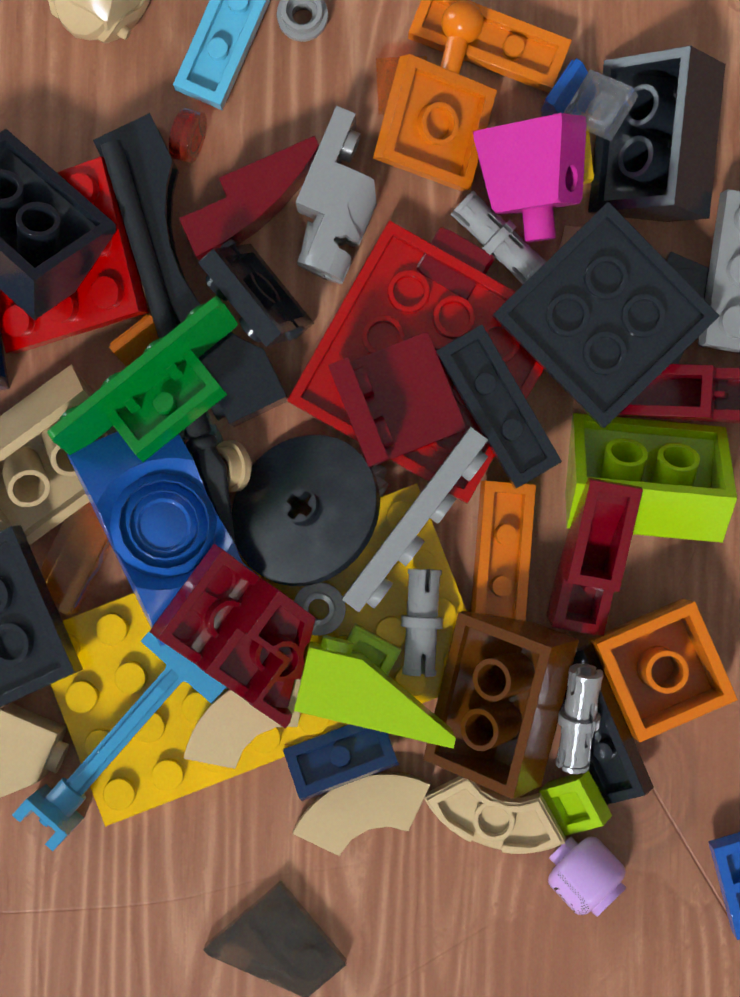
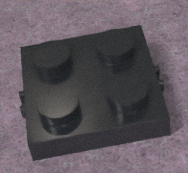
M230 239L220 248H213L198 262L208 275L206 282L210 289L220 299L229 301L241 316L239 322L246 334L254 341L262 342L265 347L286 340H295L314 324L251 244L236 246L237 242L234 239Z

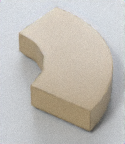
M295 679L288 707L292 713V718L287 727H298L300 712L294 711L301 679ZM228 690L207 709L198 721L186 746L183 759L235 769L243 749L257 735L282 726L251 706L232 690Z
M378 772L320 795L306 809L292 834L340 856L352 839L369 829L392 827L409 831L431 785L430 781L406 773Z
M458 776L427 792L424 797L432 812L451 831L469 842L474 841L487 847L502 850V853L528 854L541 852L565 844L566 841L564 833L541 793L511 799Z

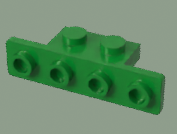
M218 296L213 297L206 304L195 307L187 315L185 321L165 337L150 343L143 354L124 370L109 376L103 382L101 388L84 402L65 411L59 421L47 431V434L55 444L69 455H72L93 443L114 426L133 453L144 462L227 395L198 358L235 329L238 322Z

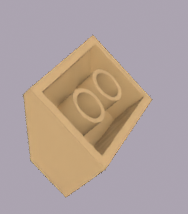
M72 364L0 416V531L10 526L21 525L29 545L90 502L67 456L68 453L55 444L47 434V431L59 421L65 411L80 405L95 393ZM113 426L95 441L115 433L117 430Z

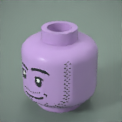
M570 837L565 841V844H562L549 857L556 866L549 874L548 883L578 915H586L592 912L598 917L626 889V886L622 883L626 874L625 867L596 837H587L579 844Z

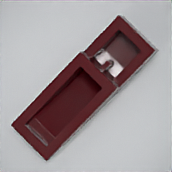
M315 136L219 177L227 197L179 218L198 261L205 257L213 248H220L230 239H234L237 242L236 246L258 232L285 207L303 185L319 148Z
M670 364L617 416L740 424V368H716L714 365Z
M588 477L567 535L546 616L553 628L604 636L614 591L620 592L643 492L642 487Z

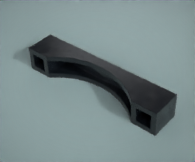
M148 113L94 139L93 142L100 154L99 157H104L101 149L102 144L113 140H121L176 325L178 326L185 321L191 310L201 304L185 279L176 254L173 236V195L179 171L151 114ZM233 332L228 333L198 358L227 393L224 398L211 407L218 421L226 417L229 424L236 427L287 402L288 397L264 349L239 338Z

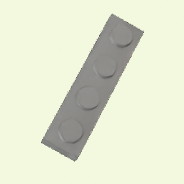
M472 427L466 431L342 598L344 602L358 612L361 611L366 603L372 608L379 604L393 584L385 578L397 561L405 566L408 565L425 542L417 534L429 518L437 524L441 521L457 499L449 493L461 476L470 481L488 458L481 451L488 439Z

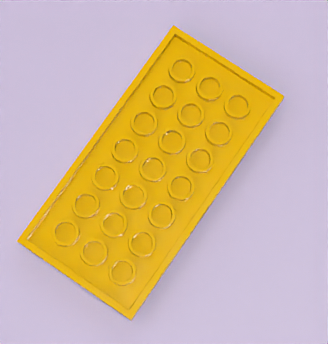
M417 483L380 497L379 517L369 543L348 568L338 575L323 581V583L334 586L344 596L421 493ZM430 518L417 534L425 542L407 566L397 561L385 577L393 584L379 604L372 608L366 603L361 611L358 612L345 602V616L340 626L326 635H311L310 641L321 643L323 636H332L346 640L356 623L396 645L402 651L388 676L421 703L438 698L458 613L466 611ZM239 553V556H240L242 562H244L251 570H253V569L245 562V560L242 558V556H241L240 553ZM408 568L442 570L438 617L443 618V629H437L436 676L425 677L424 674H421V677L402 674L406 627L401 626V615H407ZM254 571L259 577L293 601L298 592L305 587L278 584ZM134 593L63 620L83 670L51 684L81 764L166 668V664L141 642L144 636L151 630V627ZM315 599L309 605V612L316 619H323L329 614V605L322 599ZM310 642L304 650V660H306ZM182 682L94 781L90 788L106 827L285 757L283 749L349 724L300 713L298 727H287L286 729L284 727H276L257 735L243 749L235 769L183 759L186 746L195 726L212 704L190 684ZM226 687L215 701L230 689Z

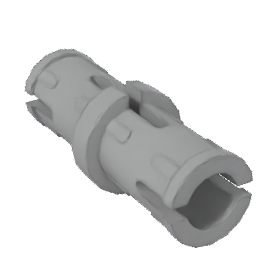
M474 190L450 214L484 246L483 250L489 255L492 254L510 270L522 285L547 262L514 231L517 226L511 220L506 223Z
M408 568L407 615H401V626L406 627L402 674L420 677L421 674H424L425 677L436 676L437 629H443V618L438 617L442 570Z
M574 664L570 666L565 704L558 713L561 737L556 766L558 768L562 767V771L571 774H582L589 770L592 739L594 732L599 729L601 721L600 713L597 710L603 671L601 669L596 670L597 667L589 664Z

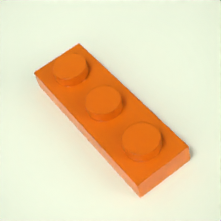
M421 0L409 29L408 39L444 53L447 37L442 29V16L445 10L454 2L469 0ZM469 1L475 4L481 11L483 28L480 35L474 41L467 44L463 60L550 93L556 83L572 40Z
M481 481L471 612L526 621L536 485L523 484L514 489L510 482Z

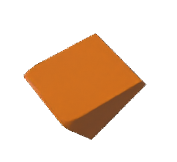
M144 316L110 343L111 346L109 348L126 367L140 357L150 343L159 339L152 316Z

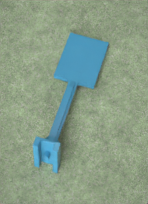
M150 632L144 636L141 642L166 664L165 670L68 779L62 778L53 789L45 784L26 798L12 814L15 819L21 822L34 812L40 817L39 821L45 827L50 826L55 833L45 845L52 851L84 819L76 810L85 801L86 796L84 793L182 682L190 684L211 704L226 688V686L206 674L196 664L165 644L160 647L156 637Z

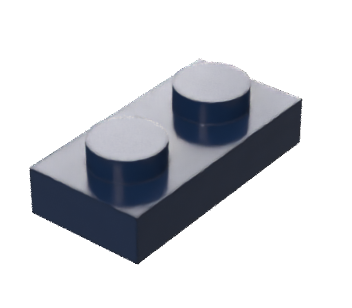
M351 724L283 749L298 797L301 801L399 765L388 733Z

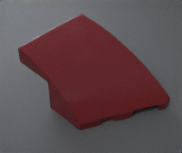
M213 544L149 632L285 729L290 724L292 713L288 709L295 679H301L305 664L304 650L310 642L316 618L226 551Z

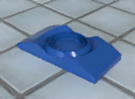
M118 431L94 441L72 455L67 454L151 628L213 544L242 563L234 541L217 515L195 462L179 434L144 462L133 453ZM157 639L160 647L165 645V643Z

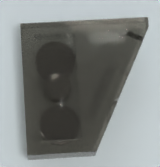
M282 881L278 882L209 940L203 949L212 958L302 997L312 995L347 964L345 956Z

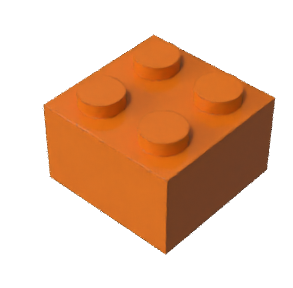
M679 599L605 631L604 636L596 635L588 639L589 643L593 644L631 735L639 743L738 700L695 601Z

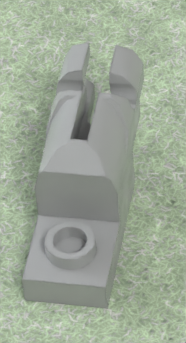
M336 105L296 200L298 213L314 219L313 223L307 221L302 250L297 260V265L328 281L343 284L352 258L345 250L340 249L338 245L359 246L377 203L374 179L341 164L342 160L349 163L352 161L361 139V133L355 131L356 113Z

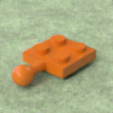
M457 1L445 10L442 16V29L447 37V42L440 66L411 54L400 56L373 156L375 160L458 191L471 190L479 160L473 131L487 128L497 92L496 89L460 75L467 44L474 41L480 35L483 28V16L475 4L469 1Z

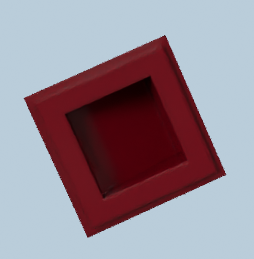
M444 227L438 229L431 241L432 245L485 275L495 260L492 254L489 255L482 248ZM426 254L423 255L416 268L421 274L468 300L477 285L476 282Z

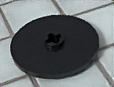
M326 435L298 436L269 449L252 465L248 484L243 490L236 492L233 502L232 520L235 544L242 558L254 571L266 579L287 586L313 585L341 573L363 552L377 525L380 510V493L372 468L368 467L364 457L351 445ZM301 503H305L313 508L307 517L297 511Z

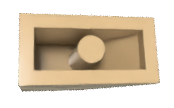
M12 703L0 709V798L38 783L48 775L49 771L57 773L69 748V744L62 741L67 731V726Z

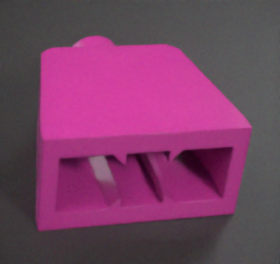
M558 113L473 131L474 142L491 208L496 214H522L525 242L556 239L553 208L576 205L583 198L586 116Z

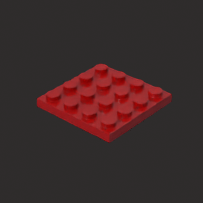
M389 220L287 402L358 442L328 365L347 357L352 362L424 332L430 335L437 351L476 327L483 325L526 400L544 368L492 316L515 293L514 290ZM424 254L477 283L468 300L426 277L416 269ZM444 367L443 370L465 422V429L390 460L427 482L431 480L470 427L483 436ZM487 442L481 451L488 458L474 477L468 481L461 476L449 492L466 504H468L495 456Z

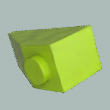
M323 636L321 643L310 641L294 711L454 749L456 737L452 728L365 655L353 651V642L332 636Z

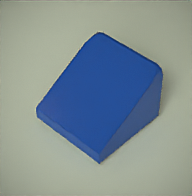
M577 58L571 60L546 97L541 109V116L544 117L558 113L586 116L598 98L599 93L583 62Z

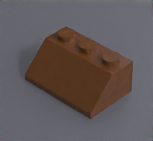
M467 611L459 612L434 711L437 717L452 728L456 737L454 749L427 743L423 760L511 799L541 787L558 723V713L562 708L567 689L568 671L570 666L573 665L579 639L534 622Z

